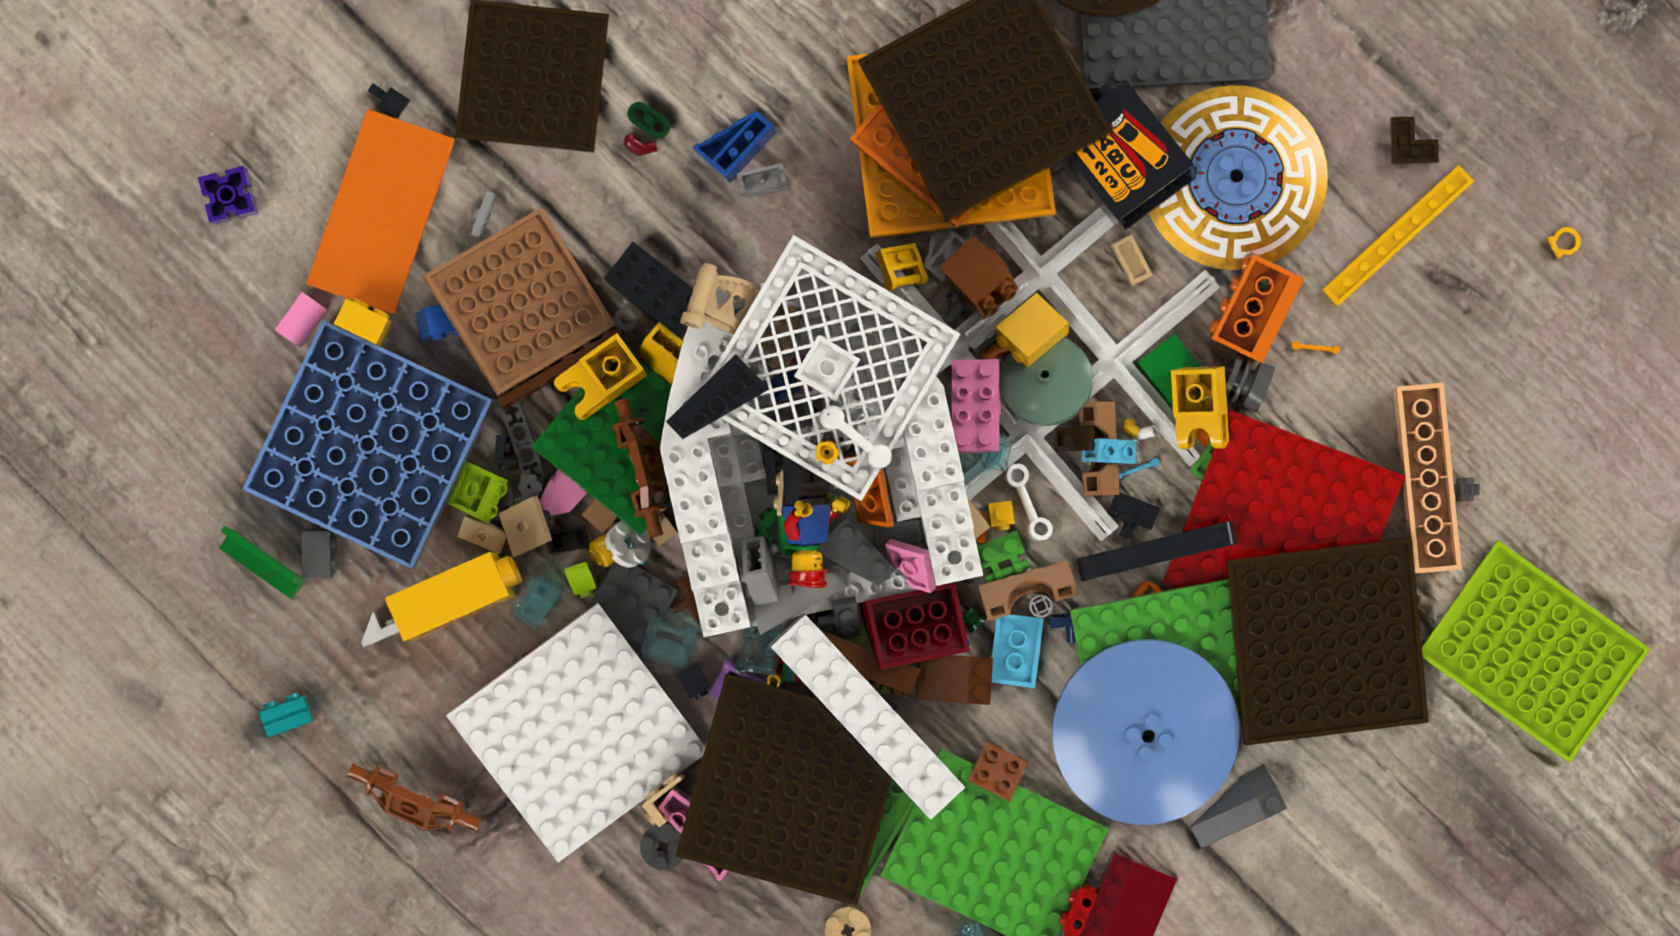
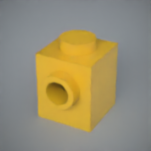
M1012 501L987 504L990 527H996V531L1009 530L1010 525L1015 524Z

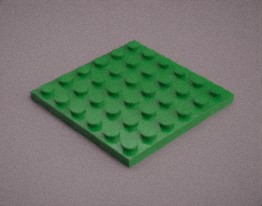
M629 348L647 376L585 420H579L575 415L576 405L585 396V390L580 388L533 444L532 449L641 536L647 529L645 518L634 517L636 510L631 498V493L639 490L640 487L635 480L634 464L629 457L630 449H619L616 432L612 431V426L620 422L614 402L629 398L633 418L644 419L642 426L659 442L660 446L672 385L636 357L637 354ZM614 364L611 365V371H615L617 369V366L615 367ZM669 490L664 505H667L671 500Z

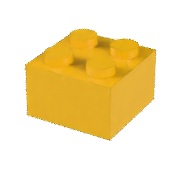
M353 298L352 301L345 299L334 324L382 347L394 323L389 320L390 315L377 308L371 311L368 309V304L356 298Z

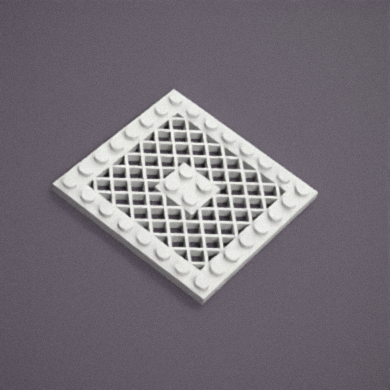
M793 235L707 381L735 354L748 367L749 363L762 360L765 373L757 376L759 378L766 377L770 390L759 396L770 394L773 407L760 410L756 397L754 398L756 410L744 404L721 418L862 501L880 469L874 468L868 463L865 450L860 455L858 444L853 440L839 443L836 430H818L815 417H819L821 412L814 414L811 401L824 398L826 407L830 406L828 397L837 401L841 394L844 406L839 408L842 411L845 410L848 419L847 424L853 428V425L866 422L869 435L864 436V438L870 439L869 442L873 445L883 444L892 451L959 338L960 333ZM802 269L808 272V274L798 276ZM811 277L814 290L801 293L798 280ZM815 277L830 286L818 289ZM795 281L798 294L786 297ZM836 289L850 298L839 301ZM832 290L835 302L822 305L819 293ZM816 294L818 307L805 310L802 297ZM799 298L802 311L789 314L786 301ZM853 302L856 315L843 318L840 305ZM857 302L872 311L859 313ZM781 303H783L785 315L774 317ZM836 306L839 319L826 322L823 309ZM820 310L823 323L809 326L807 313ZM874 314L877 327L864 330L861 317ZM878 314L892 323L880 326ZM803 315L806 327L793 330L790 318ZM787 319L789 332L776 335L773 322ZM857 319L860 331L847 334L844 322ZM770 323L773 336L761 338ZM841 323L844 335L830 338L827 326ZM824 327L827 339L818 335L814 342L811 330ZM895 327L898 339L885 342L882 330ZM899 327L913 335L901 338ZM807 331L810 344L797 347L794 334ZM878 331L881 344L868 347L865 334ZM791 335L794 348L780 351L778 338ZM861 335L865 348L851 351L848 338ZM845 339L848 351L832 342ZM916 339L919 352L906 355L903 342ZM920 339L923 340V341H925V342L927 343V344L925 345L923 351H922ZM774 340L777 352L764 355L761 343ZM899 343L902 356L889 359L886 346ZM758 344L760 357L749 359ZM811 348L801 364L798 351ZM882 348L885 360L872 363L869 351ZM795 352L798 365L785 368L782 355ZM866 352L869 364L857 367L861 359L854 356V354ZM778 356L781 369L768 372L765 359ZM919 356L910 371L907 359ZM903 360L906 373L893 376L890 363ZM887 364L890 377L877 380L873 367ZM870 368L873 381L860 384L857 371ZM798 369L794 377L801 382L789 385L786 372ZM783 373L786 386L772 389L769 376ZM854 374L856 385L844 388L851 375ZM906 377L897 392L895 379ZM891 381L894 393L881 397L878 384ZM803 385L806 398L793 401L790 388ZM807 385L822 394L810 397ZM874 385L877 398L864 401L861 388ZM787 389L790 402L776 405L774 392ZM858 389L861 402L847 405L844 392ZM894 398L885 413L882 400ZM808 402L811 415L797 418L794 405ZM879 402L881 415L868 418L865 405ZM791 406L794 419L781 422L778 409ZM862 406L865 419L852 422L849 409ZM774 410L777 422L761 413ZM812 418L815 431L802 434L799 421ZM882 418L876 430L872 433L869 421ZM795 423L798 435L783 426ZM833 431L840 460L834 459L832 464H824L815 457L816 446L804 438L816 435L817 441L820 443V434ZM854 443L857 456L843 459L840 446ZM857 460L853 468L846 464L847 462Z

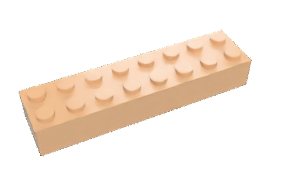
M1444 383L1393 388L1400 468L1401 474L1405 475L1402 489L1407 537L1412 538L1415 574L1462 569Z

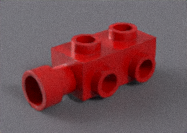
M1085 884L1084 887L1078 886L1077 890H1072L1068 902L1071 903L1068 912L1064 910L1059 920V924H1062L1060 929L1065 932L1064 936L1081 935L1099 889ZM1085 898H1089V903L1087 905L1082 904V901ZM1075 920H1080L1078 926H1073Z

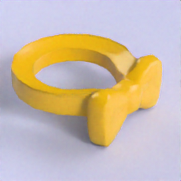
M1569 227L1561 228L1555 232L1554 236L1547 237L1557 259L1563 255L1575 253L1581 244L1578 232ZM1564 232H1569L1575 237V245L1570 250L1558 249L1556 245L1559 236Z

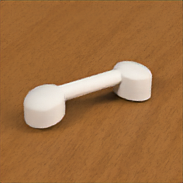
M828 406L821 411L819 417L820 424L827 430L839 429L867 452V460L872 467L881 469L889 465L892 457L890 449L883 444L873 445L844 421V413L839 407Z
M1013 464L1007 468L1004 477L1010 487L1016 488L1030 522L1027 525V533L1035 541L1046 540L1052 534V524L1046 518H1038L1024 485L1029 478L1027 468L1022 464Z

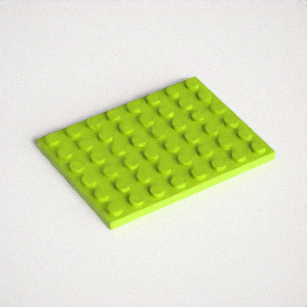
M1496 540L1422 644V654L1425 661L1568 763L1573 760L1651 650L1499 540Z

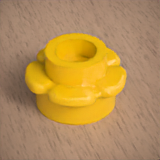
M822 441L816 446L815 457L819 462L832 464L834 459H837L839 456V450L833 441ZM825 450H828V451H829V454H828V455H826V454L824 453Z

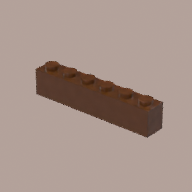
M788 619V620H786V623H785V626H784V628H783V631H784L789 625H791L795 620H793V619ZM821 631L866 680L870 681L869 684L872 687L882 690L883 686L891 689L890 694L901 698L904 695L912 694L921 670L920 668L908 664L879 670L873 650Z

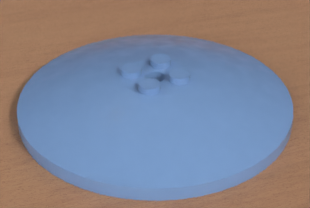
M1136 639L1117 643L1099 651L1086 660L1073 673L1061 691L1052 723V741L1056 761L1063 777L1074 793L1085 804L1100 814L1116 821L1138 825H1152L1173 821L1188 815L1205 804L1219 790L1228 777L1235 762L1240 738L1239 717L1234 698L1217 670L1194 651L1173 642L1157 639ZM1145 730H1152L1154 732V738L1149 742L1142 740V733Z

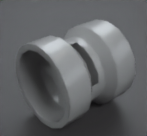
M1035 595L1030 599L1028 609L1033 616L1043 618L1051 613L1053 605L1049 597Z

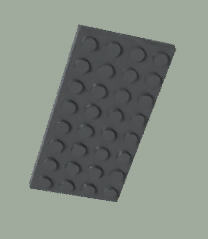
M1161 0L1150 8L1126 16L1097 17L1080 13L1084 82L1089 90L1099 89L1109 82L1117 87L1125 80L1131 87L1271 79L1266 0Z

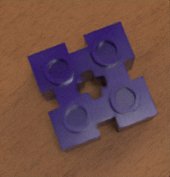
M244 166L225 170V177H221L217 173L198 177L202 196L209 198L210 203L205 204L209 223L212 225L232 221L230 215L236 214L239 218L259 214L254 195L247 193L246 188H250L252 185L248 169ZM230 190L233 196L228 201L224 199V196H227V191Z

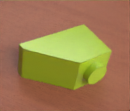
M586 561L564 569L574 596L580 595L582 599L594 595L593 590L598 589L590 562Z

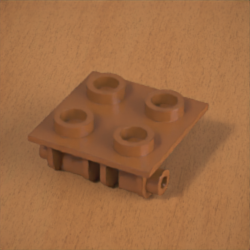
M986 741L968 781L1010 802L1028 762Z

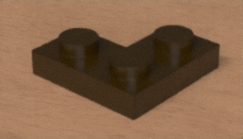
M1414 117L1390 118L1391 164L1439 163L1438 139L1415 140Z

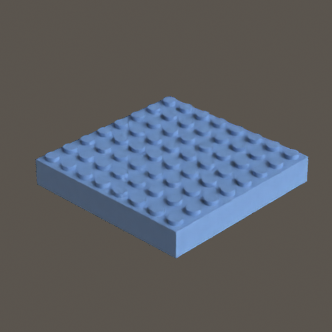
M323 320L245 482L243 490L410 569H415L495 401Z

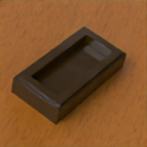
M1095 427L1055 428L1054 451H1094Z

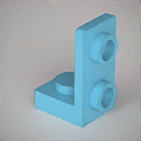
M1094 439V451H1082V462L1135 464L1137 442L1135 440Z

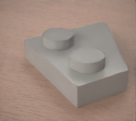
M951 228L933 230L924 268L942 282L946 277L939 266L967 241Z

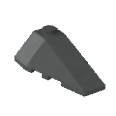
M1262 765L1242 775L1191 826V829L1200 848H1203L1287 809V806L1266 767Z

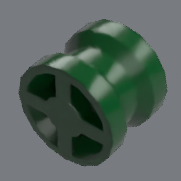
M975 604L962 615L963 622L968 627L970 633L975 631L987 619L984 614L978 612V607Z

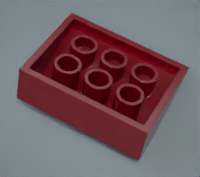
M955 582L936 586L931 593L915 590L859 603L864 627L879 670L970 651Z
M1112 851L1097 887L1099 889L1098 895L1080 936H1154L1177 879Z

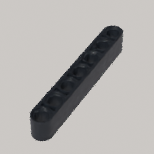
M1227 521L1076 558L1081 581H1086L1237 544V539L1232 521Z

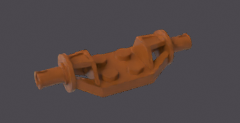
M629 398L621 399L614 402L620 422L612 426V431L616 432L619 449H630L629 457L634 464L635 480L640 487L639 490L631 493L636 510L634 517L645 518L649 538L658 537L664 534L658 514L666 510L664 502L669 490L659 442L642 426L644 423L643 418H633Z
M352 763L348 771V778L350 777L366 784L365 795L368 796L371 793L384 813L426 831L448 827L449 831H452L454 825L456 826L457 824L474 832H477L482 818L464 812L462 808L464 801L462 800L458 802L441 794L438 801L434 802L426 795L413 793L405 786H397L398 774L381 769L379 764L371 772Z

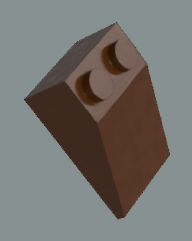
M950 655L918 662V668L921 670L917 678L916 700L990 705L993 658Z

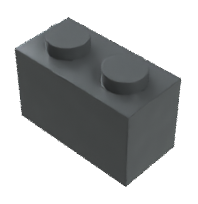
M302 531V578H333V573L337 571V561L333 559V550L337 549V537L333 536L332 531Z

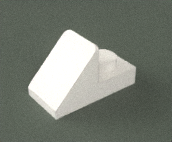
M373 612L361 642L362 646L366 647L399 633L394 619L385 622L386 627L383 628L377 612Z

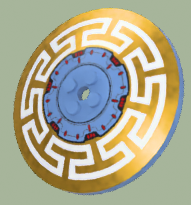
M1240 85L1220 86L1201 91L1183 100L1160 122L1192 161L1196 175L1194 181L1149 213L1152 223L1162 238L1182 256L1208 268L1223 271H1242L1243 269L1239 266L1245 254L1249 256L1253 252L1272 262H1276L1293 251L1311 232L1320 216L1326 198L1327 164L1322 145L1313 127L1290 103L1275 94L1255 87ZM1239 170L1243 175L1242 181L1233 182L1230 179L1231 171Z

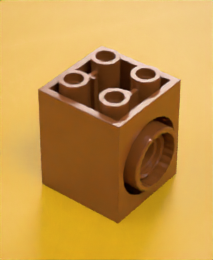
M975 236L939 266L951 286L984 320L987 317L993 316L998 311L999 306L1005 301L1011 300L1016 295V291L1019 290L1005 262L991 247H985Z

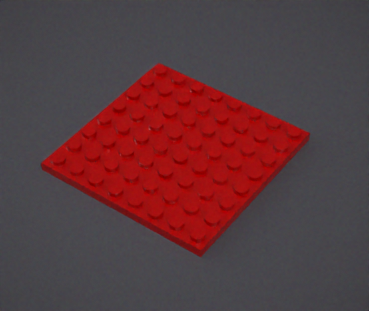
M1229 409L1227 413L1228 445L1224 449H1213L1182 532L1232 521L1237 544L1170 560L1162 584L1175 589L1227 578V559L1380 541L1405 475Z

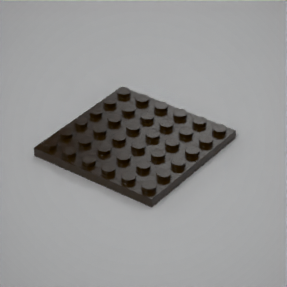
M470 0L455 138L595 153L609 14Z

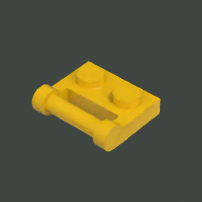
M916 243L880 249L875 252L884 276V288L887 291L896 290L897 287L927 283V273ZM913 268L914 275L896 278L894 272Z

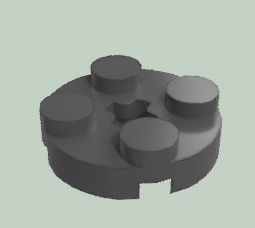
M664 823L661 827L655 824L648 828L640 842V852L644 861L657 870H669L676 867L683 860V858L675 856L681 833L668 823ZM660 840L669 842L668 852L658 851V842Z

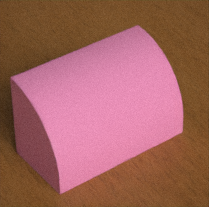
M302 292L275 330L297 346L302 347L328 310Z

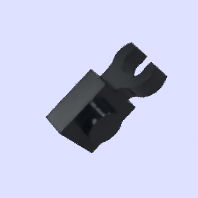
M372 83L368 89L369 93L381 100L378 107L396 119H399L410 103V99L390 87L388 92H385Z

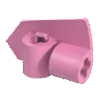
M557 469L555 475L549 480L539 502L543 510H548L551 516L570 512L587 493Z

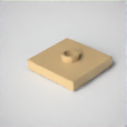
M538 496L530 497L499 513L513 557H519L552 540Z

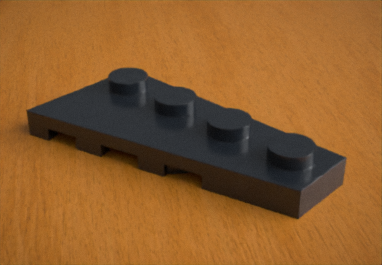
M735 354L666 423L682 439H685L770 389Z

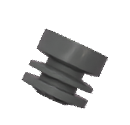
M1237 353L1225 371L1226 397L1232 391L1230 402L1234 403L1239 395H1242V407L1257 412L1267 393L1275 367L1260 362L1255 370L1250 369L1252 358L1248 357L1242 366L1243 354Z

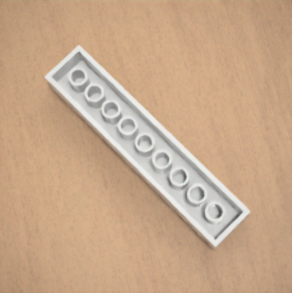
M802 613L769 644L930 820L965 788L806 614Z

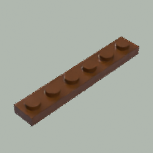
M620 329L605 331L601 334V339L593 342V340L588 341L581 346L582 350L579 352L567 354L555 366L553 364L541 370V374L533 378L531 376L522 381L519 387L515 389L510 388L500 394L501 397L498 398V402L503 411L554 382L560 374L579 362V359L616 333L624 341V336Z

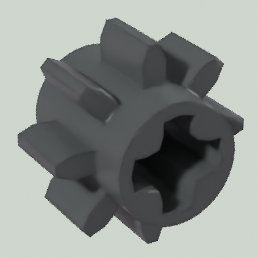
M1456 478V484H1454L1456 501H1474V495H1480V484H1474V478Z

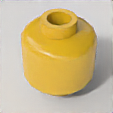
M603 533L589 544L590 550L588 555L596 566L609 567L615 562L612 558L614 555L611 553V550L608 551L606 548L605 538L607 533Z

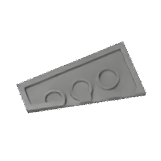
M839 565L824 568L828 569L825 574L827 586L824 588L789 586L787 583L790 581V578L777 581V602L755 606L752 597H750L759 634L765 633L845 588Z

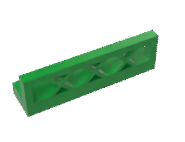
M224 526L221 532L226 535V538L219 549L293 600L306 580L237 531Z

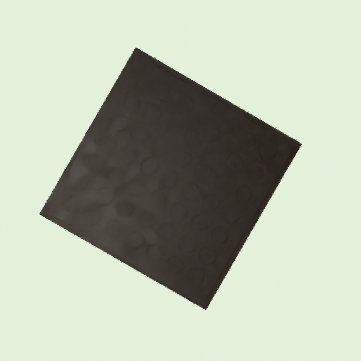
M969 0L858 60V64L946 223L1112 134L1110 126L1038 0Z
M1407 537L1226 560L1242 735L1245 746L1429 723L1412 538Z
M725 674L675 856L857 906L892 777L819 699Z

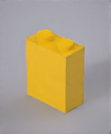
M1035 293L996 326V341L1003 348L1009 349L1012 352L1013 358L1018 363L1022 362L1026 367L1032 365L1069 334V322L1038 293Z
M659 322L644 339L636 357L672 385L683 340Z

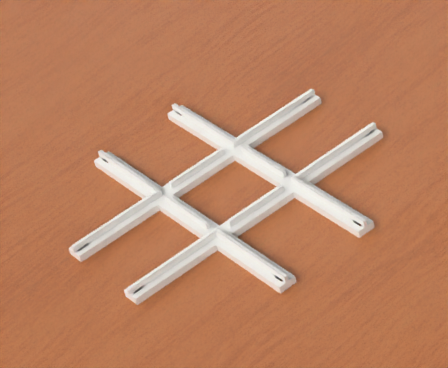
M1100 207L1042 256L1012 221L983 224L1023 271L1014 279L1019 290L1016 291V295L1011 300L1005 301L1000 305L998 311L993 316L987 317L984 320L975 312L955 329V331L960 333V336L937 375L949 365L952 367V360H975L976 358L968 350L970 348L968 342L1004 313L1007 317L1039 290L1052 307L1069 322L1070 328L1098 359L1091 366L1093 388L1090 398L1114 378L1186 464L1191 466L1197 461L1205 450L1204 446L1195 437V444L1188 449L1194 457L1186 449L1178 447L1173 410L1132 362L1220 288L1213 276L1211 277L1204 270L1127 337L1116 344L1057 275V273L1114 226ZM877 243L861 256L860 260L884 287V276L874 253L882 249ZM902 271L894 272L896 278L905 276ZM913 284L897 287L896 290L889 291L947 325ZM999 387L1001 399V418L999 423L1010 436L999 444V452H990L963 475L967 498L971 500L1022 455L1026 454L1099 541H1103L1119 526L1093 496L1083 495V484L1044 439L1059 424L1039 426L1021 420L1007 407Z

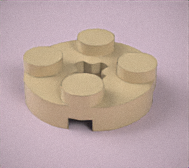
M841 907L835 910L826 921L825 936H847L841 933L844 930L845 924L855 928V931H852V936L871 935V924L868 917L853 907Z

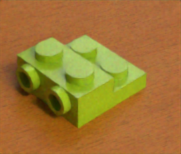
M466 461L447 504L489 523L497 515V504L500 498L507 493L506 484L508 480Z

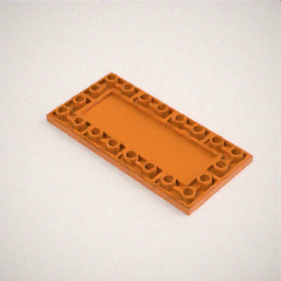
M367 109L306 285L350 300L356 298L365 302L370 307L395 315L456 139Z

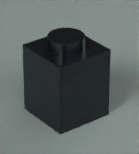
M697 662L676 674L689 698L695 696L696 700L709 693L707 688L711 686Z

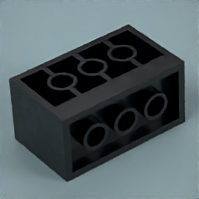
M632 242L604 277L605 281L656 322H660L682 339L688 326L680 323L682 313L687 311L693 288L640 246Z

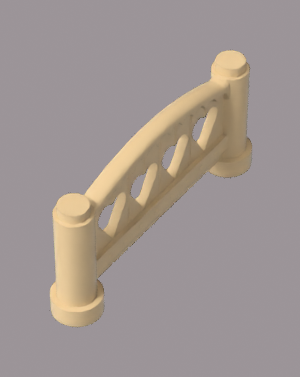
M703 263V266L699 269L687 311L682 313L680 323L691 328L703 329L705 322L734 335L760 292L761 287L740 278L717 275L716 266ZM717 287L721 291L726 290L728 293L727 299L719 307H717L715 293ZM735 295L738 299H744L745 306L736 315L734 314L733 297ZM782 303L774 316L785 315ZM788 306L789 314L802 311L799 307ZM802 315L790 318L793 330L799 328ZM787 319L780 320L775 326L776 335L789 332ZM767 327L761 338L773 336L772 330L769 331ZM791 335L778 338L780 351L792 349ZM774 340L761 343L762 349L769 352V354L777 352ZM791 353L782 355L785 368L790 367L792 360L789 357ZM778 356L767 359L766 364L781 369Z

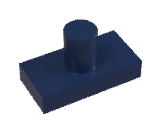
M1070 613L1049 614V627H1066V642L1076 643Z

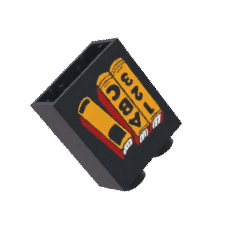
M1126 80L1117 87L1111 82L1106 83L1092 94L1110 126L1112 134L1063 160L1121 234L1196 179L1192 161Z

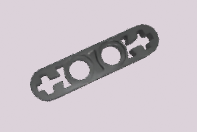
M516 403L513 407H518L519 411L515 415L517 420L522 418L523 423H515L511 427L509 422L514 421L511 415L506 414L509 408L504 411L502 409V416L522 474L532 475L530 468L525 471L524 466L533 465L537 462L538 467L535 466L534 470L537 474H541L538 481L543 485L546 475L539 454L532 449L535 442L521 404ZM520 426L524 427L526 430L525 438L517 440L513 435L514 429ZM529 448L534 452V458L530 462H525L521 458V452L524 449Z

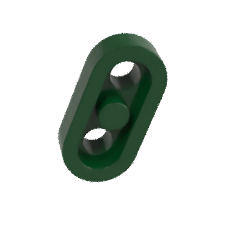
M635 102L629 107L627 114L630 122L655 139L665 138L669 134L670 123L665 116L643 102ZM637 111L644 112V116L640 119L636 118L635 114ZM658 123L663 125V129L659 132L654 129Z

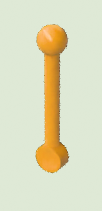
M1294 341L1291 345L1293 350L1301 348L1331 351L1333 354L1340 352L1338 345L1332 347L1300 344L1299 341Z

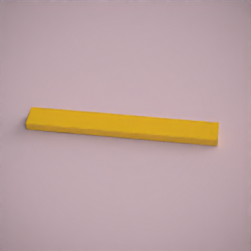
M1458 164L1322 289L1325 295L1338 307L1465 191L1474 180Z

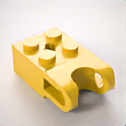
M616 333L579 359V362L560 374L555 379L554 386L561 392H566L574 387H581L585 390L583 400L575 407L577 418L585 420L644 379L647 374L618 333ZM614 364L615 367L617 366V369L612 372L610 366Z
M1225 366L1186 367L1171 370L1173 415L1176 421L1178 447L1180 449H1190L1195 444L1196 431L1201 428L1209 434L1211 445L1214 448L1224 449L1229 442Z

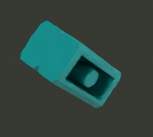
M297 692L286 696V702L277 704L275 700L263 705L264 709L259 711V715L268 738L315 721L306 695L299 696Z

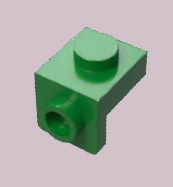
M767 507L758 516L761 520L754 525L757 529L755 534L757 537L764 536L766 541L773 543L775 539L766 529L778 516L777 510H774V507L772 509Z

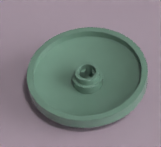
M1066 338L1061 339L1029 367H1026L1022 362L1018 363L1013 358L1011 351L1006 356L1001 367L1000 390L1007 407L1018 418L1030 424L1052 426L1064 423L1076 416L1084 408L1092 393L1093 373L1090 362L1083 350Z

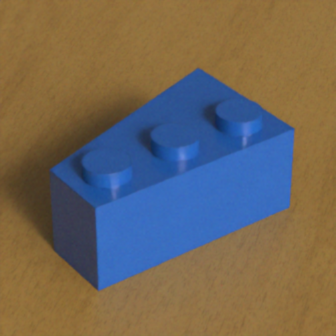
M754 111L731 124V127L720 133L717 132L701 144L698 143L692 148L696 154L731 183L737 176V173L743 170L777 131L759 112Z
M440 305L425 307L415 314L420 341L433 339V341L442 340L452 334H455V337L459 336Z

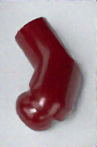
M627 134L624 137L625 148L636 156L658 152L655 140L642 143L636 139L634 134Z

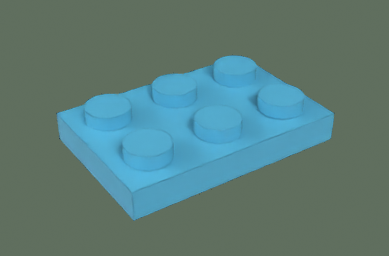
M1010 614L996 619L991 656L993 658L992 683L1035 688L1043 618Z

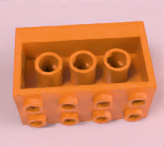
M1251 252L1249 256L1245 254L1239 266L1243 270L1239 277L1234 276L1229 286L1232 292L1229 298H1223L1219 306L1222 312L1218 319L1213 318L1208 330L1211 332L1210 337L1213 340L1263 363L1304 278ZM1267 279L1268 287L1260 290L1258 282ZM1257 300L1256 304L1258 307L1250 311L1247 305L1248 302ZM1246 321L1247 329L1238 331L1237 324Z

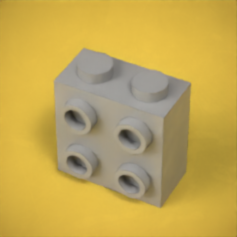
M759 536L741 540L742 550L738 551L741 565L743 564V568L739 569L742 583L746 582L747 596L752 597L755 606L777 602L776 565L765 537Z

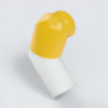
M1126 419L1123 422L1124 426L1122 429L1124 433L1136 440L1157 436L1155 425L1140 428L1136 426V421L1133 419Z

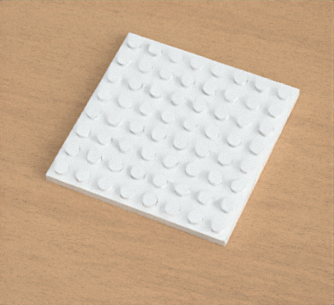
M599 603L589 608L446 714L447 718L557 862H560L644 800V797L656 787L660 788L663 786L662 783L675 772L678 775L701 758L705 749L704 743Z

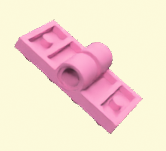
M999 359L952 360V427L958 453L999 452V419L1001 418Z

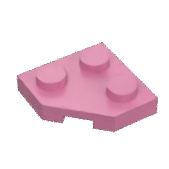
M893 539L885 543L889 563L895 570L899 568L908 577L905 581L912 588L931 593L936 588L929 550Z

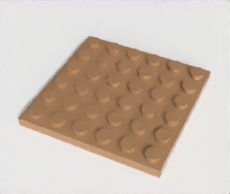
M542 208L423 276L424 281L497 396L616 326Z

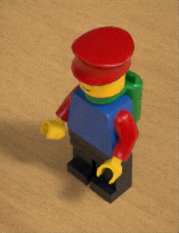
M783 458L784 495L786 498L783 499V516H778V547L781 549L782 556L790 555L792 557V571L789 572L790 581L787 585L824 588L827 586L825 574L828 569H823V555L817 551L819 545H816V543H825L827 541L830 523L839 514V511L842 513L846 512L851 502L841 496L830 506V497H827L829 487L826 480L793 460Z

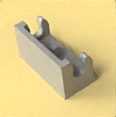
M782 163L737 173L742 199L788 189Z

